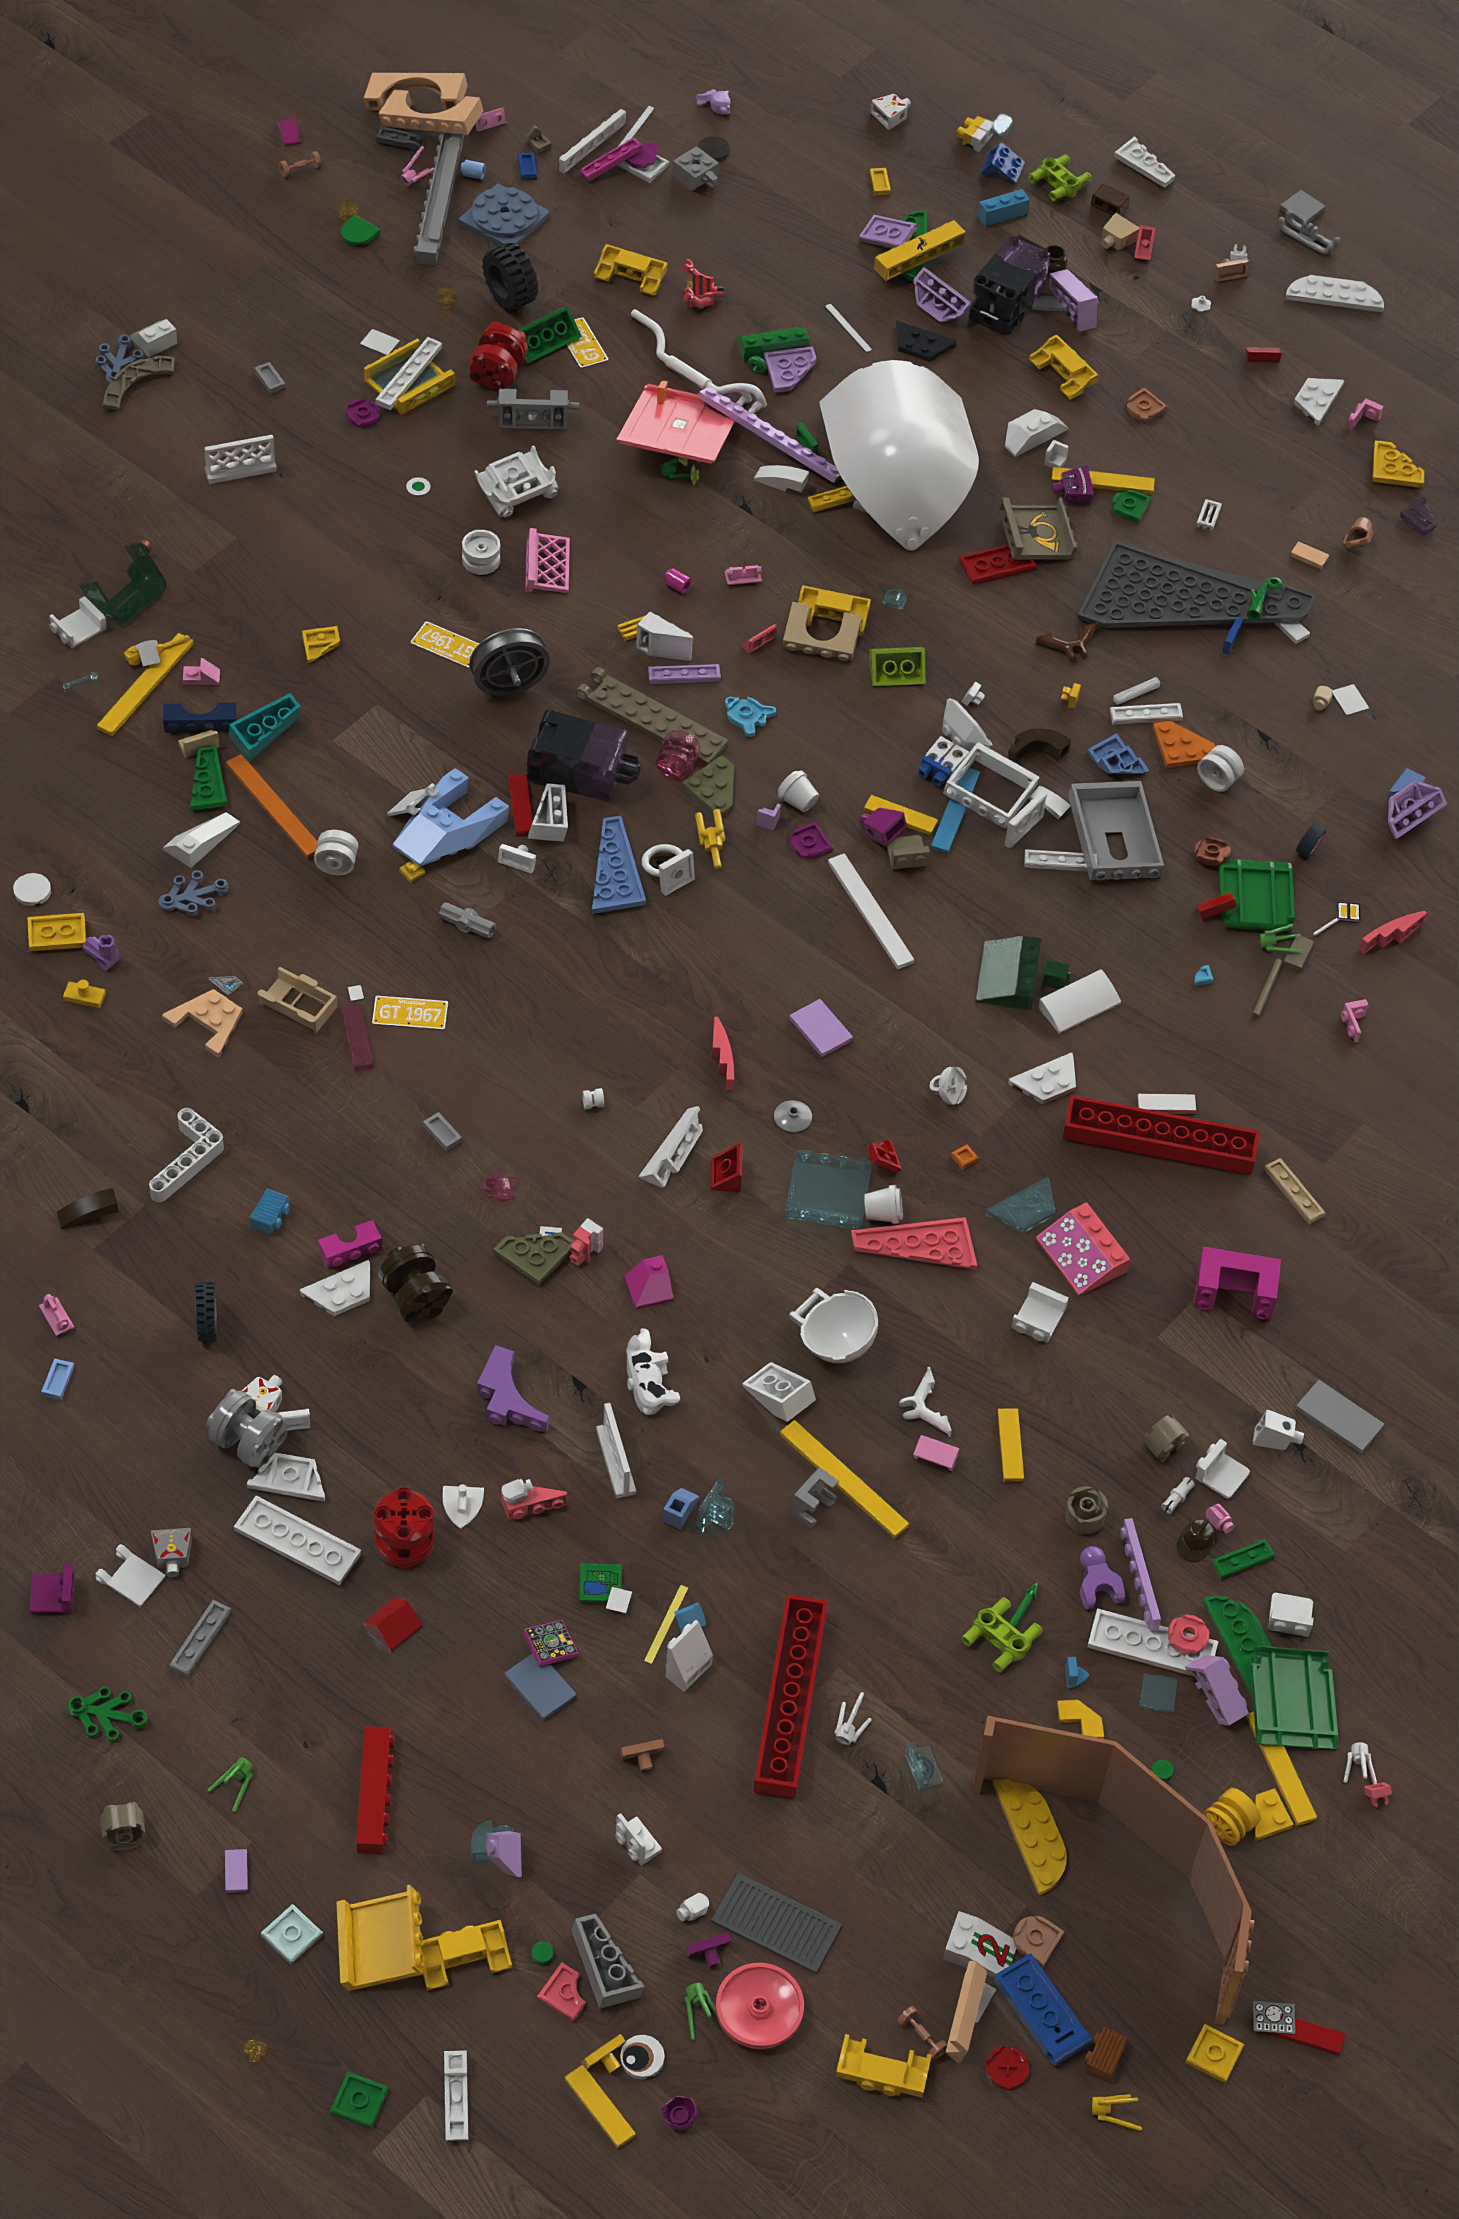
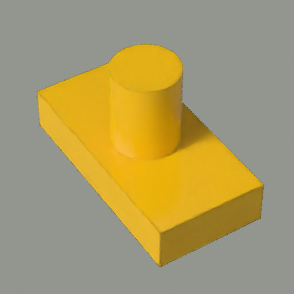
M80 980L78 983L68 982L63 995V1001L100 1008L106 992L105 989L89 986L87 980Z
M621 2034L586 2057L581 2062L587 2070L601 2060L608 2072L612 2073L621 2066L612 2052L626 2042Z

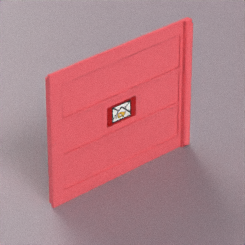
M645 385L644 391L616 441H619V444L712 464V462H715L735 421L693 393L667 388V398L664 404H660L657 402L659 386Z

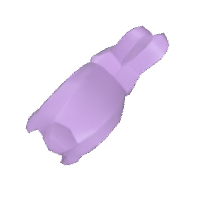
M712 89L704 94L696 95L698 106L710 103L711 109L715 113L720 115L730 114L729 104L731 102L729 91L716 92L715 89Z

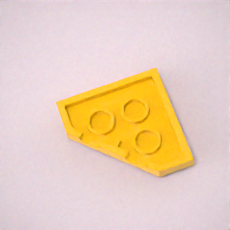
M1375 440L1372 482L1423 488L1424 470L1421 467L1417 468L1406 454H1401L1396 450V446L1392 442Z

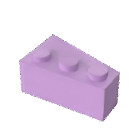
M1204 1655L1185 1666L1186 1671H1192L1197 1679L1196 1687L1198 1689L1202 1688L1208 1697V1700L1205 1702L1219 1724L1230 1725L1249 1714L1246 1708L1247 1703L1240 1695L1238 1683L1232 1677L1229 1671L1230 1665L1224 1657Z

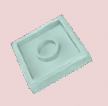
M293 1904L261 1932V1937L290 1964L295 1962L323 1936V1932Z

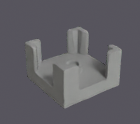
M820 1467L794 1494L792 1515L810 1528L816 1524L817 1520L807 1514L806 1510L808 1509L813 1513L819 1505V1501L831 1507L837 1498L836 1495L824 1488V1483L834 1488L838 1486L839 1481Z

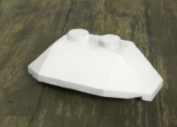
M1034 409L1008 423L1005 448L1014 457H1017L1067 431L1068 427L1058 417Z
M947 699L942 725L944 735L952 740L954 746L958 745L969 752L977 742L992 750V742L987 739L986 734L978 723L956 700Z

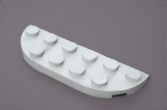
M1309 275L1294 281L1287 289L1285 300L1375 312L1384 311V302L1380 294L1361 281Z

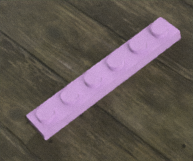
M1132 1518L1124 1519L1123 1528H1120L1121 1539L1126 1542L1125 1553L1131 1560L1130 1571L1135 1574V1589L1140 1592L1139 1603L1145 1610L1144 1621L1146 1624H1149L1151 1632L1159 1631L1161 1617Z

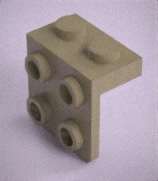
M919 835L896 837L887 846L892 869L928 866L929 847H924L922 837Z

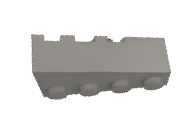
M592 1914L576 1918L571 1931L599 2009L641 1998L645 1986L641 1980L637 1979L630 1964H627L619 1947H616L612 1942L610 1934L598 1916Z

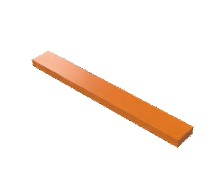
M240 754L226 761L227 768L308 860L313 857L318 841L243 755Z

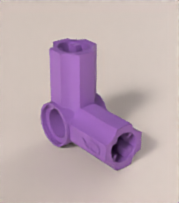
M102 935L98 939L89 937L85 940L83 950L96 959V962L103 970L107 971L121 959V955L115 947L113 936Z

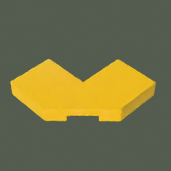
M1079 1700L1057 1701L1059 1723L1080 1722L1082 1735L1104 1739L1102 1718Z

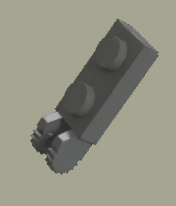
M382 126L376 136V142L409 148L411 151H418L421 147L420 144L424 141L420 135Z

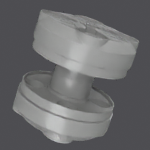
M231 1389L206 1422L209 1440L217 1446L229 1448L241 1439L237 1449L238 1458L248 1466L260 1469L286 1439L285 1419L270 1409L262 1411L253 1419L256 1411V1401L244 1391Z

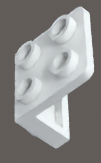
M1220 1439L1216 1445L1213 1443L1209 1447L1208 1455L1205 1458L1201 1457L1198 1461L1195 1479L1223 1497L1230 1499L1248 1477L1250 1470L1224 1453L1227 1443Z
M1273 1593L1268 1630L1309 1637L1314 1619L1311 1618L1313 1601L1309 1598Z

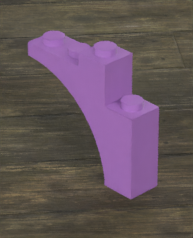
M495 1345L477 1382V1394L486 1399L491 1398L487 1407V1420L493 1424L504 1426L508 1420H511L515 1424H522L535 1431L546 1433L549 1427V1416L530 1406L518 1393L513 1383L511 1370L514 1363V1351Z

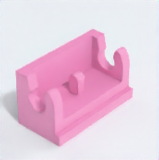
M921 1435L913 1456L916 1459L919 1457L947 1467L948 1470L952 1471L959 1455V1448Z

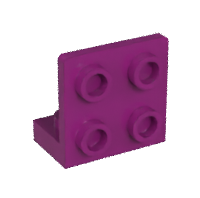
M64 1564V1572H60V1574L32 1575L30 1613H72L75 1577L73 1564Z

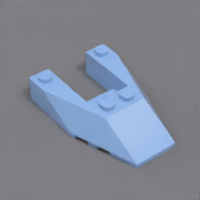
M455 768L443 776L434 787V790L440 793L435 797L427 795L417 808H420V811L415 815L412 814L393 843V847L419 866L440 860L441 856L447 854L450 856L457 854V851L465 848L469 850L508 822L510 806L495 797L465 820L458 817L447 807L467 793L469 777Z

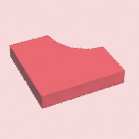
M561 1962L538 1994L537 2000L574 2022L586 2006V2002L577 1991L580 1973Z

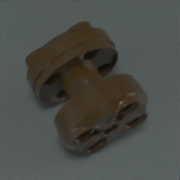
M426 1244L408 1245L392 1249L377 1274L383 1286L389 1292L396 1294L394 1300L396 1308L405 1322L437 1317L442 1313L443 1308L453 1293L451 1285L443 1274L434 1272L436 1263Z

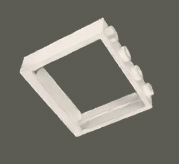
M977 742L946 782L943 794L995 824L1006 828L1008 822L1014 818L1036 789L1040 777ZM975 760L1026 789L1008 814L956 785Z

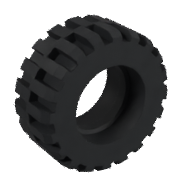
M509 242L485 253L482 260L483 276L490 293L500 306L512 311L536 299L539 291L537 274L534 271L533 264L530 262V258L523 249H520L519 245Z

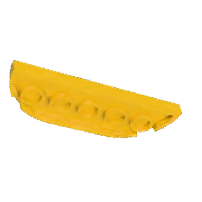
M1010 1779L993 1780V1788L1039 1896L1043 1895L1058 1884L1064 1873L1067 1861L1066 1848L1051 1811L1043 1796L1031 1785L1014 1782Z

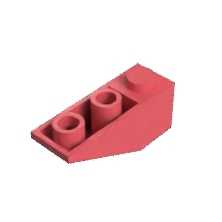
M533 1486L534 1491L530 1492L528 1490V1496L525 1499L509 1504L504 1500L501 1489V1501L508 1520L521 1519L529 1514H539L544 1510L558 1509L567 1505V1492Z

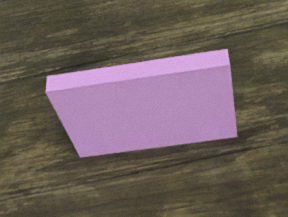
M873 215L860 234L859 240L888 248H896L909 241L916 231L917 225L915 223Z
M821 999L789 1015L790 1021L821 1057L853 1041V1036Z

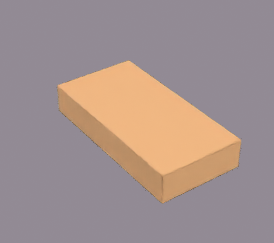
M1299 541L1290 555L1322 570L1329 559V554Z

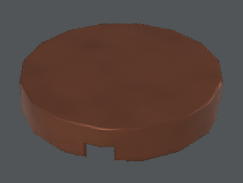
M1206 838V841L1200 840L1195 845L1194 855L1199 862L1211 866L1226 863L1230 859L1231 853L1230 846L1228 847L1225 841L1218 838Z

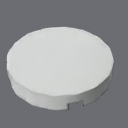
M25 874L19 877L13 886L16 900L26 906L42 904L51 894L50 882L41 874Z

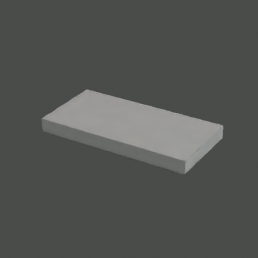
M1320 1380L1314 1384L1295 1408L1361 1454L1385 1425Z

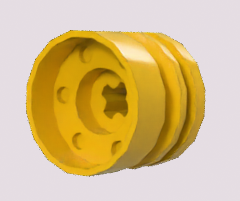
M1236 1788L1226 1790L1219 1797L1218 1802H1214L1203 1813L1211 1821L1219 1840L1230 1846L1236 1845L1245 1836L1246 1832L1251 1831L1261 1820L1260 1812L1254 1802L1245 1793Z

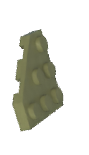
M721 755L683 781L682 788L712 814L713 810L719 809L722 817L732 810L734 765Z
M562 1232L547 1236L532 1234L521 1238L506 1236L493 1249V1253L540 1285L571 1253L569 1246L573 1243V1240Z

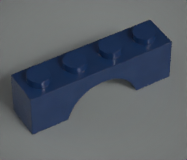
M218 703L212 711L205 714L190 713L182 704H163L164 732L229 731V724L237 721L236 703Z

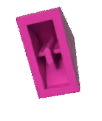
M296 118L278 121L277 127L284 146L300 144Z

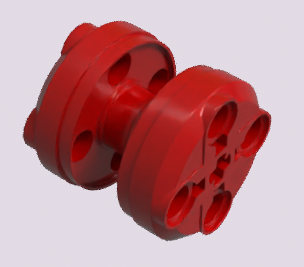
M492 322L483 331L479 347L472 352L468 360L470 379L475 383H480L496 391L509 387L516 377L517 367L521 365L528 353L526 335L522 331L510 326Z
M400 1487L396 1491L385 1495L377 1503L373 1513L375 1548L385 1562L397 1566L401 1570H407L426 1560L434 1548V1510L425 1496L412 1491L408 1487Z

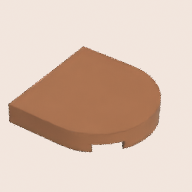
M1146 388L1133 394L1127 403L1128 413L1133 418L1141 421L1155 419L1166 412L1168 408L1166 404Z
M1030 1916L1023 1918L1016 1925L1013 1932V1941L1015 1947L1023 1956L1031 1953L1041 1968H1043L1065 1931L1041 1916Z

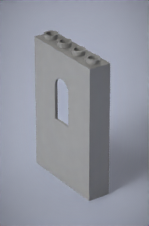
M1141 781L1071 784L1068 798L1089 879L1118 880L1160 877L1164 863ZM1105 833H1122L1128 854L1126 859L1116 860L1111 856ZM1093 854H1097V866Z

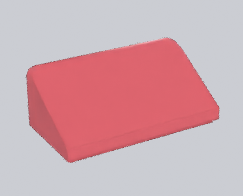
M774 624L741 645L742 648L751 653L776 638L777 625Z

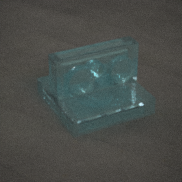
M721 1479L717 1480L698 1508L696 1529L702 1533L705 1532L711 1521L730 1530L734 1523L735 1503L731 1499L724 1497L726 1482Z

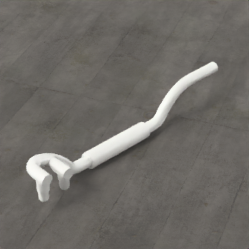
M636 309L631 312V317L655 333L657 338L656 354L665 363L666 367L702 390L710 387L721 395L731 392L741 393L742 396L736 402L740 406L752 401L750 395L752 393L757 401L748 410L749 413L754 414L761 408L766 407L765 397L758 387L747 383H734L718 387L709 378L681 360L664 353L665 336L661 327Z

